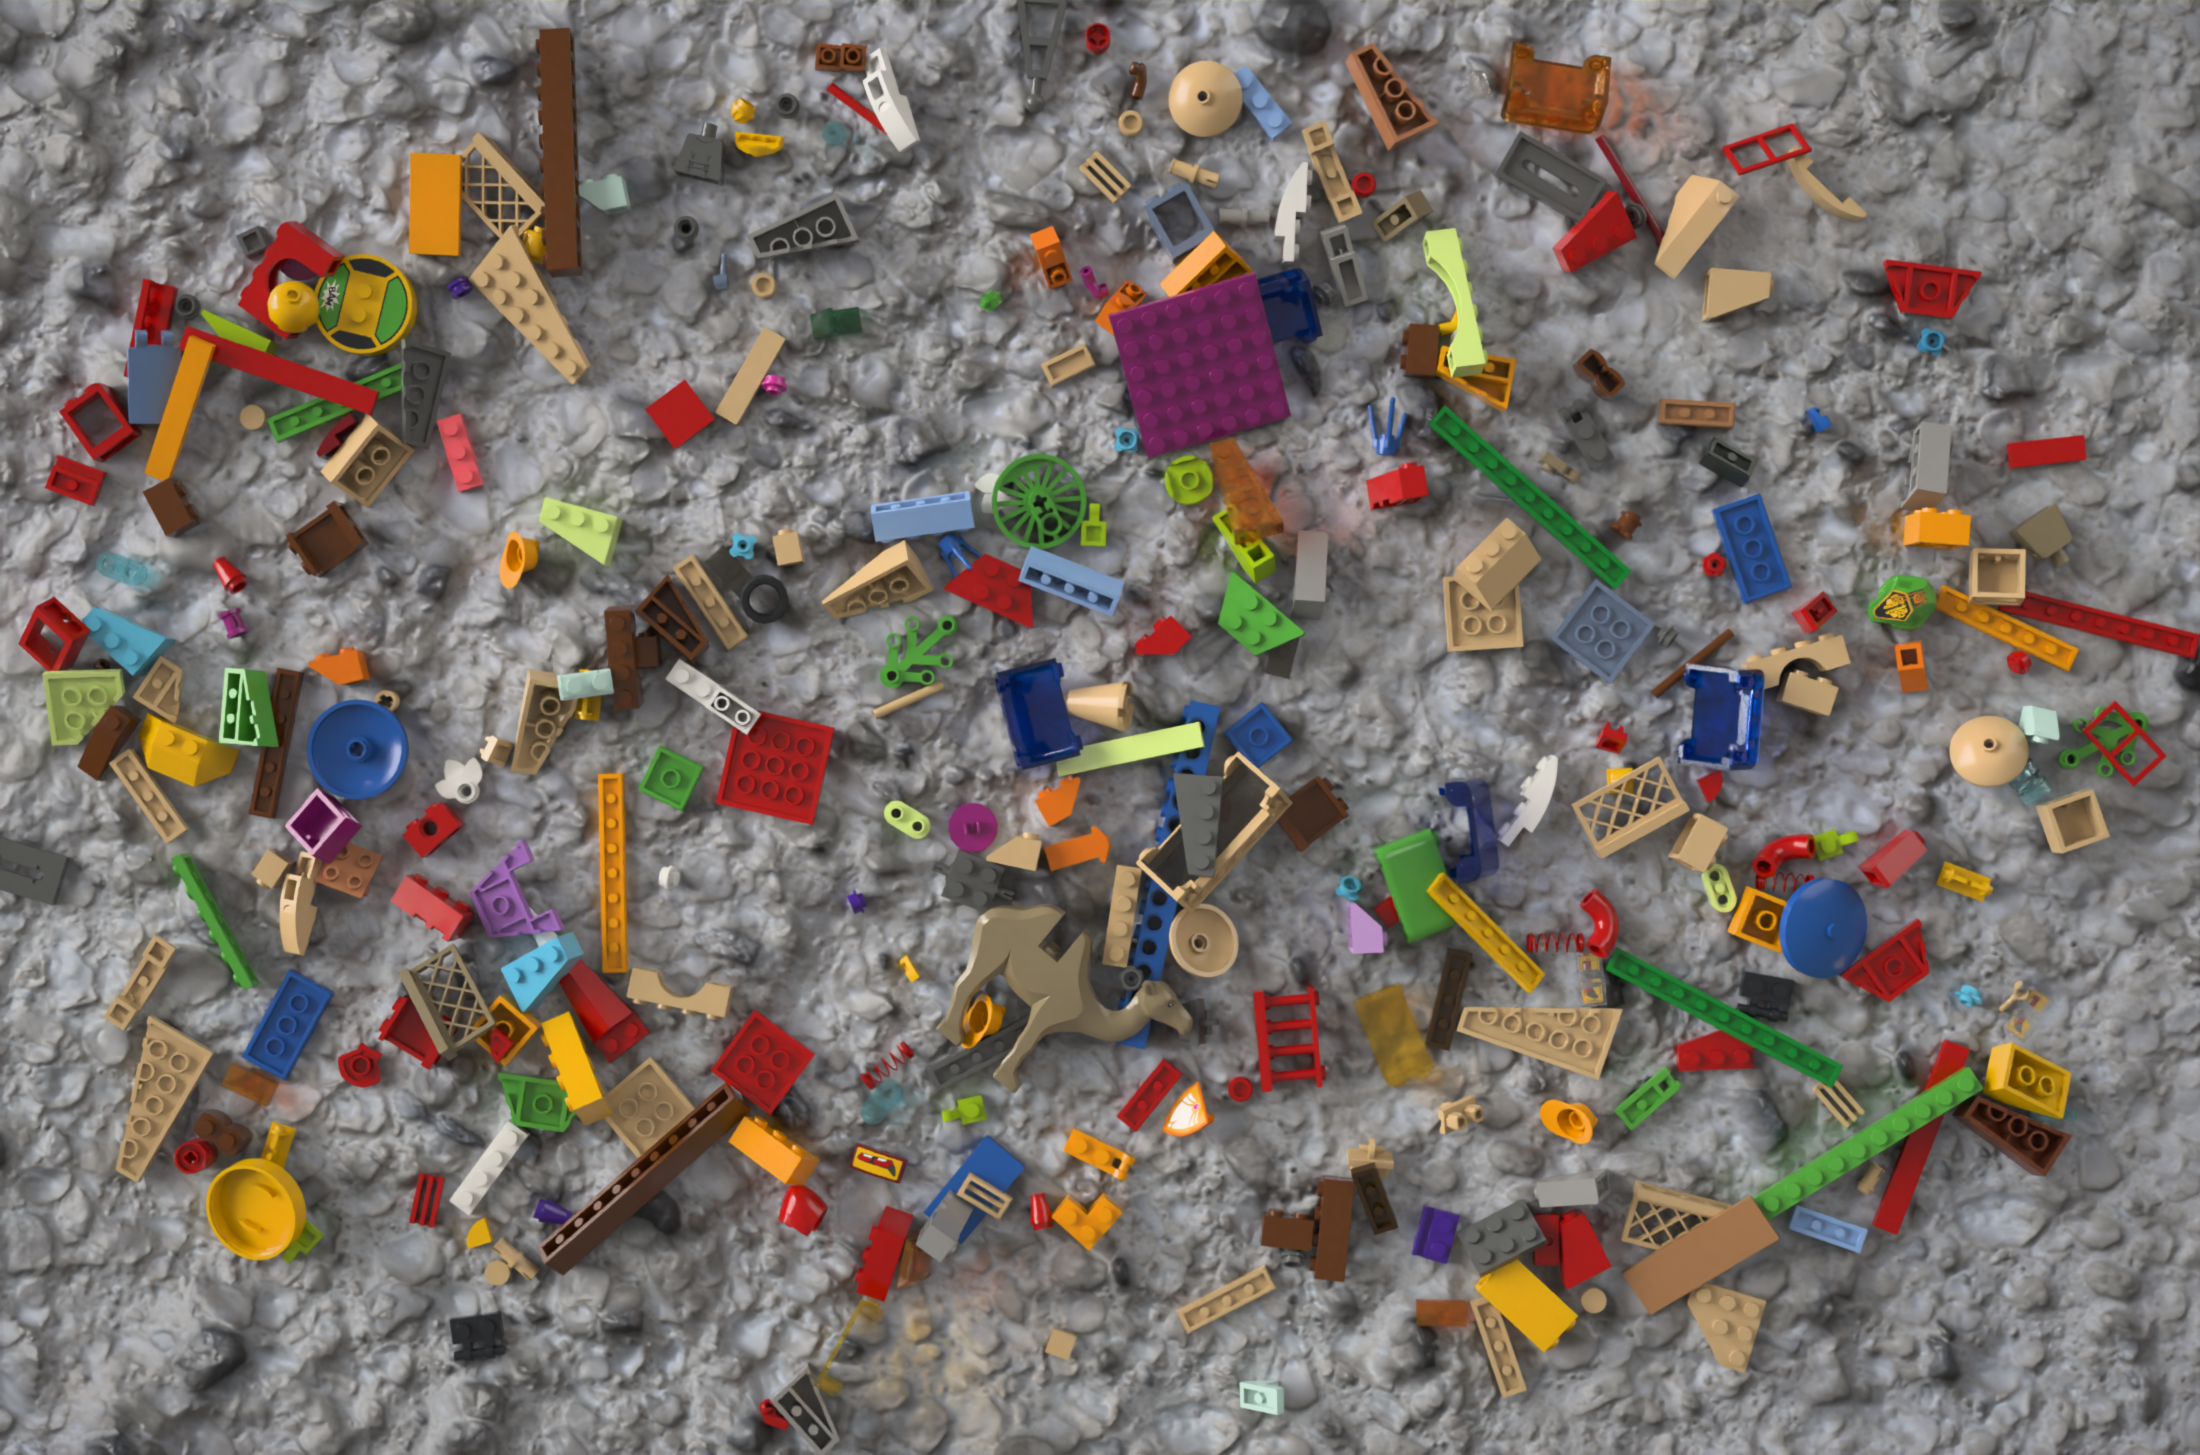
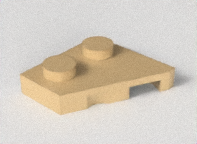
M160 656L132 698L172 723H177L179 720L184 669L164 656Z

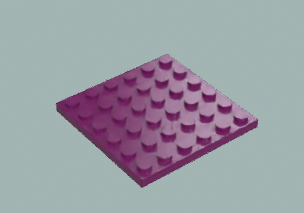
M1254 272L1108 315L1148 458L1291 417Z

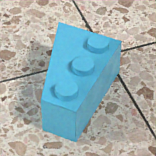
M93 607L81 621L91 630L88 636L132 676L144 677L154 666L158 658L163 656L176 641L172 637L161 634L105 608Z
M573 932L558 936L501 968L522 1013L538 1008L543 1003L544 998L556 988V984L561 978L566 976L584 955Z

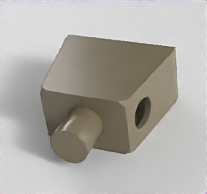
M2056 503L2047 505L2008 532L2023 549H2026V552L2035 561H2041L2050 557L2055 566L2059 567L2070 559L2062 547L2073 539Z

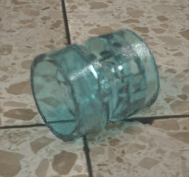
M2028 758L2023 772L2015 780L2008 783L2011 788L2018 789L2016 794L2024 805H2029L2039 800L2052 789V785L2044 775L2038 774L2040 769L2032 758Z

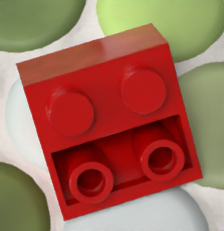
M1171 615L1167 619L1162 616L1152 626L1155 631L1149 637L1144 634L1135 643L1137 647L1135 654L1137 656H1174L1192 636Z

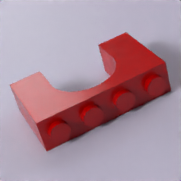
M288 221L281 224L277 229L275 241L265 250L263 262L254 269L252 273L253 279L242 290L240 294L241 300L238 303V306L285 340L298 338L301 332L290 333L279 329L278 325L269 318L267 305L270 293L278 285V275L282 266L287 261L294 259L322 278L333 277L345 255L298 221Z

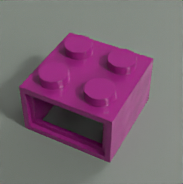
M317 788L286 823L285 827L311 856L330 864L360 830L362 825L335 796Z

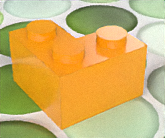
M1105 1192L1101 1194L1088 1210L1068 1194L1052 1212V1218L1090 1251L1123 1214V1208Z

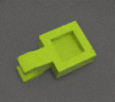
M1090 503L1089 521H1082L1081 546L1106 547L1107 522L1099 521L1100 504Z
M1831 829L1814 835L1816 857L1818 861H1822L1844 853L1842 845L1858 841L1857 832L1850 830L1837 835L1836 830Z
M981 1094L957 1099L958 1107L942 1110L941 1112L943 1122L961 1118L962 1125L987 1120Z
M306 1219L300 1237L281 1258L289 1264L299 1256L301 1251L308 1255L325 1234Z

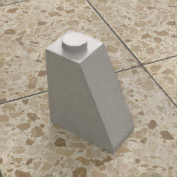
M1598 1169L1543 1177L1536 1182L1534 1187L1535 1198L1539 1200L1540 1208L1599 1204L1611 1194L1608 1170Z

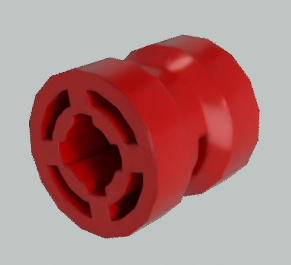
M1101 23L1090 25L1085 34L1086 46L1092 53L1102 54L1110 46V31L1107 26Z

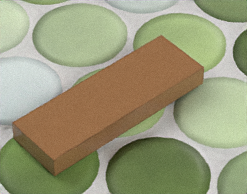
M1659 399L1658 425L1734 428L1735 403Z

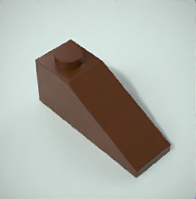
M110 705L96 725L77 767L99 781L109 768V762L116 758L141 722V719L123 706Z

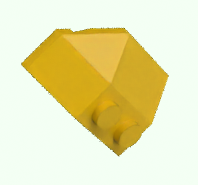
M147 713L138 735L149 769L193 787L231 774L241 751L152 713Z

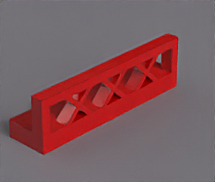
M143 278L129 347H135V330L147 331V345H161V330H170L178 288ZM126 361L124 377L128 378V365Z

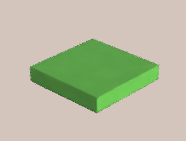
M659 745L638 790L684 812L705 767Z

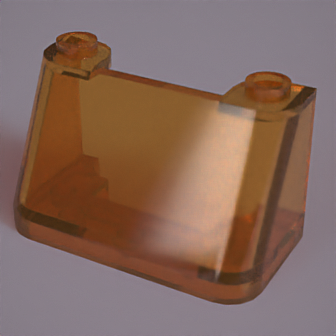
M1512 42L1501 105L1502 119L1510 123L1580 134H1593L1598 131L1608 105L1611 57L1592 55L1585 59L1581 67L1534 59L1535 50L1532 46L1526 43Z

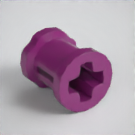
M234 608L218 615L219 620H223L228 632L226 635L227 639L237 638L249 632L248 627L244 626L241 619L240 608Z

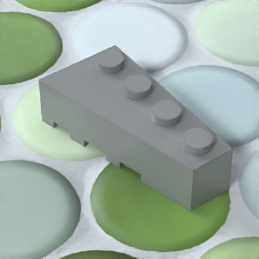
M838 193L747 235L759 261L860 242Z

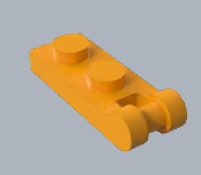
M1075 1127L1063 1149L1064 1152L1122 1181L1127 1180L1129 1175L1127 1172L1136 1161L1134 1156ZM1115 1157L1122 1160L1118 1168L1112 1165Z

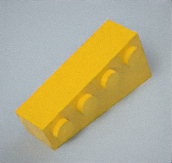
M570 1012L541 1023L544 1032L540 1033L545 1047L549 1046L552 1054L548 1055L553 1068H558L560 1075L556 1078L561 1090L566 1089L568 1097L565 1098V1102L569 1111H575L584 1126L612 1115L613 1112L603 1098V1095H605L597 1076L593 1074L595 1072L589 1055L585 1053L587 1049Z

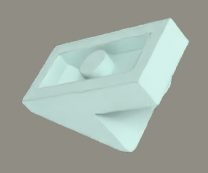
M1275 1380L1240 1382V1407L1275 1415L1283 1414V1388L1278 1387V1381Z

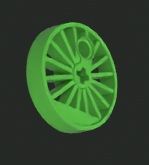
M1030 454L1011 462L999 474L992 491V511L999 528L1013 542L1027 548L1031 546L1038 549L1051 548L1065 542L1079 528L1086 511V492L1080 476L1067 462L1048 454ZM1054 462L1063 466V468L1047 486ZM1047 464L1040 485L1039 467ZM1031 471H1034V485L1028 475ZM1067 472L1071 474L1074 479L1073 481L1051 491ZM1023 476L1029 489L1026 486H1024L1017 478ZM1012 481L1025 494L1002 486ZM1077 485L1079 496L1054 497ZM998 491L1022 498L1023 500L997 502ZM1037 495L1045 499L1042 501L1043 506L1041 507L1033 505ZM1079 501L1078 511L1054 503ZM1023 505L1002 517L999 516L997 507ZM1057 510L1076 516L1071 526L1059 516ZM1026 511L1008 531L1003 522ZM1030 516L1023 540L1015 537L1014 533ZM1048 517H1054L1056 520V525L1052 530L1044 528V521ZM1035 520L1038 528V543L1028 542ZM1063 525L1067 530L1059 536L1058 533ZM1043 533L1053 536L1054 539L1044 542Z

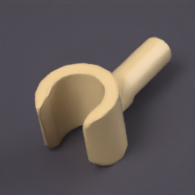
M2018 981L2014 984L2013 994L1998 1008L2002 1013L2017 1000H2025L2029 996L2030 988H2027L2024 992L2018 991L2022 987L2023 981Z

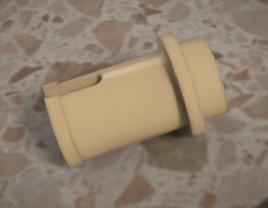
M1870 1162L1860 1181L1857 1180L1856 1183L1858 1185L1856 1189L1868 1196L1871 1193H1875L1874 1188L1885 1170Z

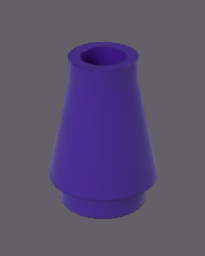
M540 1198L533 1218L539 1219L538 1222L563 1225L571 1218L572 1211L561 1207L548 1198L546 1200Z

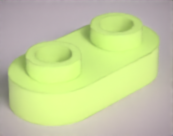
M892 801L885 807L884 817L886 821L912 838L920 839L930 832V820L904 802ZM895 808L901 811L899 818H894L892 815V811ZM917 821L922 824L920 831H916L913 828V824Z
M1714 863L1710 870H1706L1705 873L1701 874V878L1711 906L1716 911L1729 912L1736 906L1737 897L1726 868ZM1713 871L1718 875L1714 881L1710 878V874ZM1720 895L1726 897V901L1723 904H1720L1718 901Z

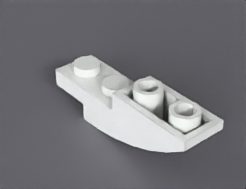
M879 48L866 57L865 71L867 78L863 80V84L870 103L885 132L898 151L904 152L918 143L920 139L907 96L900 95L887 50Z
M1303 162L1294 173L1284 192L1277 213L1273 241H1283L1282 266H1292L1294 259L1299 258V244H1295V234L1300 233V219H1296V217H1304L1306 210L1311 208V195H1307V185L1312 184V170H1308V162Z
M678 659L666 677L667 681L746 735H748L761 713L682 659Z
M1549 755L1548 758L1544 756L1536 766V769H1538L1533 777L1528 776L1522 783L1520 788L1523 790L1520 795L1527 802H1521L1513 812L1516 815L1510 823L1505 822L1498 831L1500 837L1497 840L1504 846L1509 847L1522 829L1532 833L1540 822L1550 802L1556 782L1558 758L1556 756Z

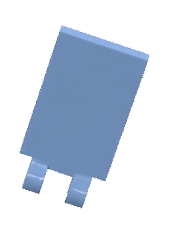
M135 330V347H127L128 415L130 424L161 423L181 363V350L173 348L174 332L170 330H161V345H147V331Z

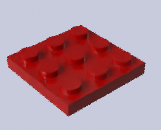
M755 1009L710 1071L771 1115L816 1053Z

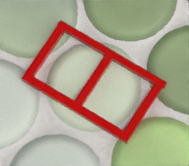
M1793 123L1722 147V151L1739 176L1812 152L1811 147ZM1791 132L1802 149L1775 157L1764 140ZM1758 143L1769 160L1742 168L1731 151Z
M2113 701L2081 730L2133 787L2167 757L2116 701ZM2115 709L2134 731L2109 753L2090 731ZM2139 735L2158 756L2136 777L2132 778L2114 757Z

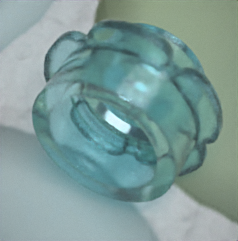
M829 121L823 126L822 138L830 145H838L845 139L846 131L841 122ZM836 131V134L832 135L831 132Z

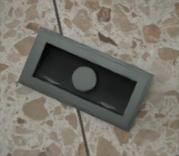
M1713 437L1699 464L1737 486L1743 487L1750 479L1757 460Z

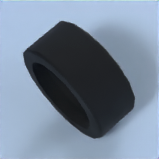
M765 574L748 580L742 588L740 596L742 609L747 617L762 624L772 623L781 618L787 610L789 601L787 590L782 582L774 576ZM759 585L772 586L779 594L778 606L770 613H758L750 605V594Z

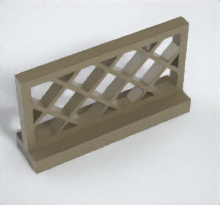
M455 944L449 945L411 970L405 968L398 973L439 1054L449 1061L458 1056V1050L498 1026ZM453 953L455 957L453 967H443L444 958ZM428 968L435 969L431 982L424 981L420 975L421 972ZM440 970L451 972L447 985L436 983ZM456 973L462 974L466 978L463 988L452 986ZM435 987L445 989L441 1002L432 999ZM451 990L461 992L457 1005L447 1003ZM467 994H472L476 997L473 1008L463 1007ZM445 1007L455 1009L451 1022L444 1021L442 1018ZM461 1010L472 1012L468 1025L457 1023ZM477 1014L485 1015L488 1023L480 1028L473 1027ZM455 1028L466 1029L463 1039L455 1043L453 1039Z

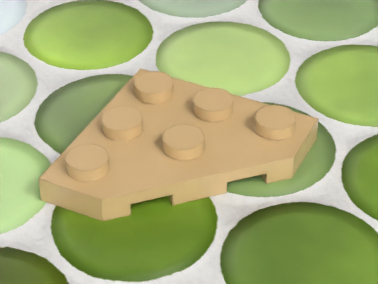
M1706 1282L1689 1292L1685 1302L1696 1319L1718 1363L1723 1367L1745 1373L1766 1300Z

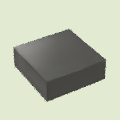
M259 225L236 235L245 257L249 260L265 253L269 246L267 238Z

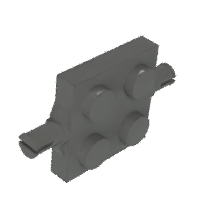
M962 849L958 850L956 858L950 867L936 861L932 871L946 876V884L941 894L942 897L984 913L990 909L993 900L997 896L1011 901L1015 891L1001 887V878L1006 866L986 861L985 858Z

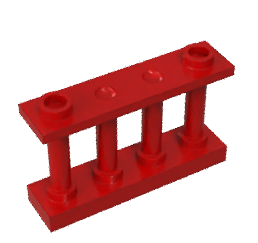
M1307 985L1308 994L1269 997V995H1264L1263 989L1252 990L1262 1092H1271L1272 1085H1276V1082L1315 1079L1316 1086L1323 1087L1322 1080H1326L1325 1065L1320 1064L1315 1007L1320 1005L1319 991H1314L1313 985ZM1309 1004L1310 1019L1277 1022L1266 1020L1265 1010H1270V1007ZM1311 1029L1312 1044L1279 1047L1268 1045V1035H1272V1032ZM1313 1054L1314 1069L1275 1072V1069L1271 1070L1270 1060H1274V1057Z

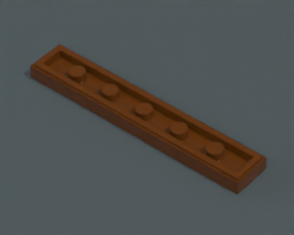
M277 668L271 706L279 747H261L248 814L272 819L276 818L304 672Z

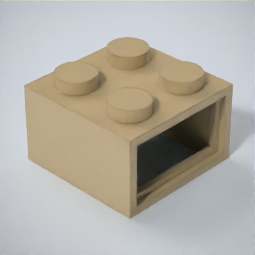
M1973 548L1969 555L1968 604L2021 606L2025 599L2026 549Z
M2080 789L2035 805L2052 853L2063 854L2110 837L2093 789Z
M1690 813L1668 858L1693 871L1705 873L1706 870H1710L1716 861L1714 855L1718 847L1722 848L1728 838L1726 834L1728 828L1702 814Z

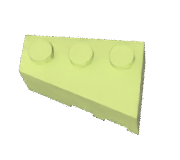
M545 497L539 522L603 565L610 567L623 519Z

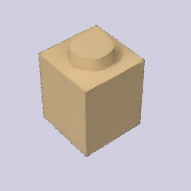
M790 528L779 530L778 535L772 536L779 567L805 563L800 533L793 532V529Z
M268 849L251 875L257 878L256 882L266 889L278 888L283 883L286 873L289 874L296 862L277 849Z

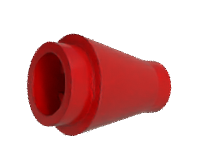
M220 557L213 562L212 566L215 568L225 591L236 594L247 586L246 575L232 565L225 557Z
M1045 1193L1030 1195V1225H1033V1230L1053 1227L1052 1221L1054 1219L1045 1198Z

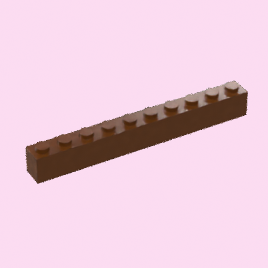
M569 28L540 29L539 39H536L537 54H540V63L536 64L538 78H541V86L537 87V95L542 105V110H538V121L542 125V134H539L540 149H543V158H540L539 165L541 173H544V182L540 183V191L545 201V206H541V217L545 221V230H542L543 245H546V254L542 256L543 267L547 269L552 278L582 276L574 36Z
M726 1082L722 1084L537 1247L544 1263L564 1276L742 1120L744 1116L750 1113L751 1109L744 1097Z

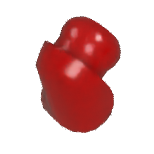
M770 1399L762 1401L760 1412L764 1422L787 1431L789 1425L787 1419L779 1415L777 1408L770 1402Z

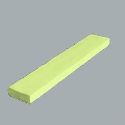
M1200 722L1058 751L1054 752L1058 776L1063 777L1202 748L1205 745Z

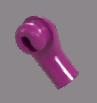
M1085 266L1080 270L1085 287L1096 299H1102V297L1109 295L1107 284L1097 285L1090 266Z

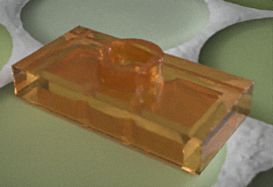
M234 1062L231 1063L221 1086L267 1107L270 1105L279 1083Z
M1416 1299L1415 1324L1416 1326L1466 1327L1467 1301Z

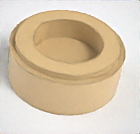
M1132 110L1124 112L1118 122L1120 132L1127 137H1135L1140 134L1143 129L1142 116Z
M760 273L752 280V291L757 297L769 299L775 295L777 283L770 274Z
M248 405L241 411L240 421L245 428L257 431L266 425L267 414L259 406Z
M496 1259L489 1263L485 1269L486 1280L495 1286L506 1283L512 1273L511 1268L507 1266L508 1262Z
M1588 1287L1581 1293L1580 1303L1587 1312L1599 1313L1606 1306V1296L1599 1288Z

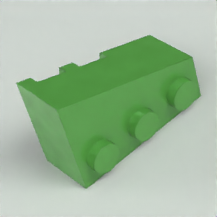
M225 668L219 743L279 747L266 671Z

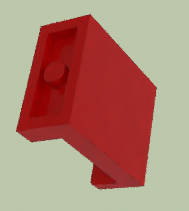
M405 995L403 998L399 997L392 1007V1010H394L390 1019L386 1018L379 1028L381 1034L378 1039L389 1041L422 1061L421 1065L430 1070L436 1067L442 1055L439 1054L410 995ZM443 1014L442 1018L444 1021H452L451 1018ZM457 1027L455 1028L453 1037H454V1035L456 1034V1032H457V1030H458L459 1028H457Z

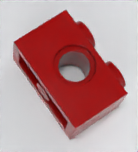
M447 802L433 803L425 810L426 815L422 819L416 818L406 826L408 831L402 836L421 858L429 857L466 825ZM431 821L437 825V832L434 835L428 831V824Z

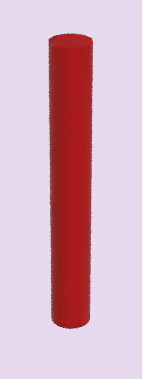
M834 83L828 87L827 91L887 135L876 114Z

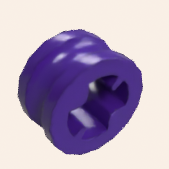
M467 277L459 278L447 286L448 291L453 292V299L462 298L473 290V287L467 284L469 281Z

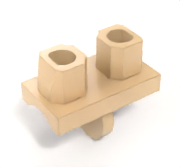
M1469 1095L1453 1103L1447 1101L1441 1104L1440 1109H1438V1117L1441 1120L1440 1133L1446 1135L1455 1130L1460 1131L1472 1122L1478 1123L1483 1120L1482 1107L1475 1105V1097Z
M1369 1138L1368 1145L1359 1144V1148H1347L1350 1174L1352 1168L1373 1162L1376 1164L1381 1179H1387L1389 1170H1393L1392 1151H1384V1146L1375 1145V1138Z

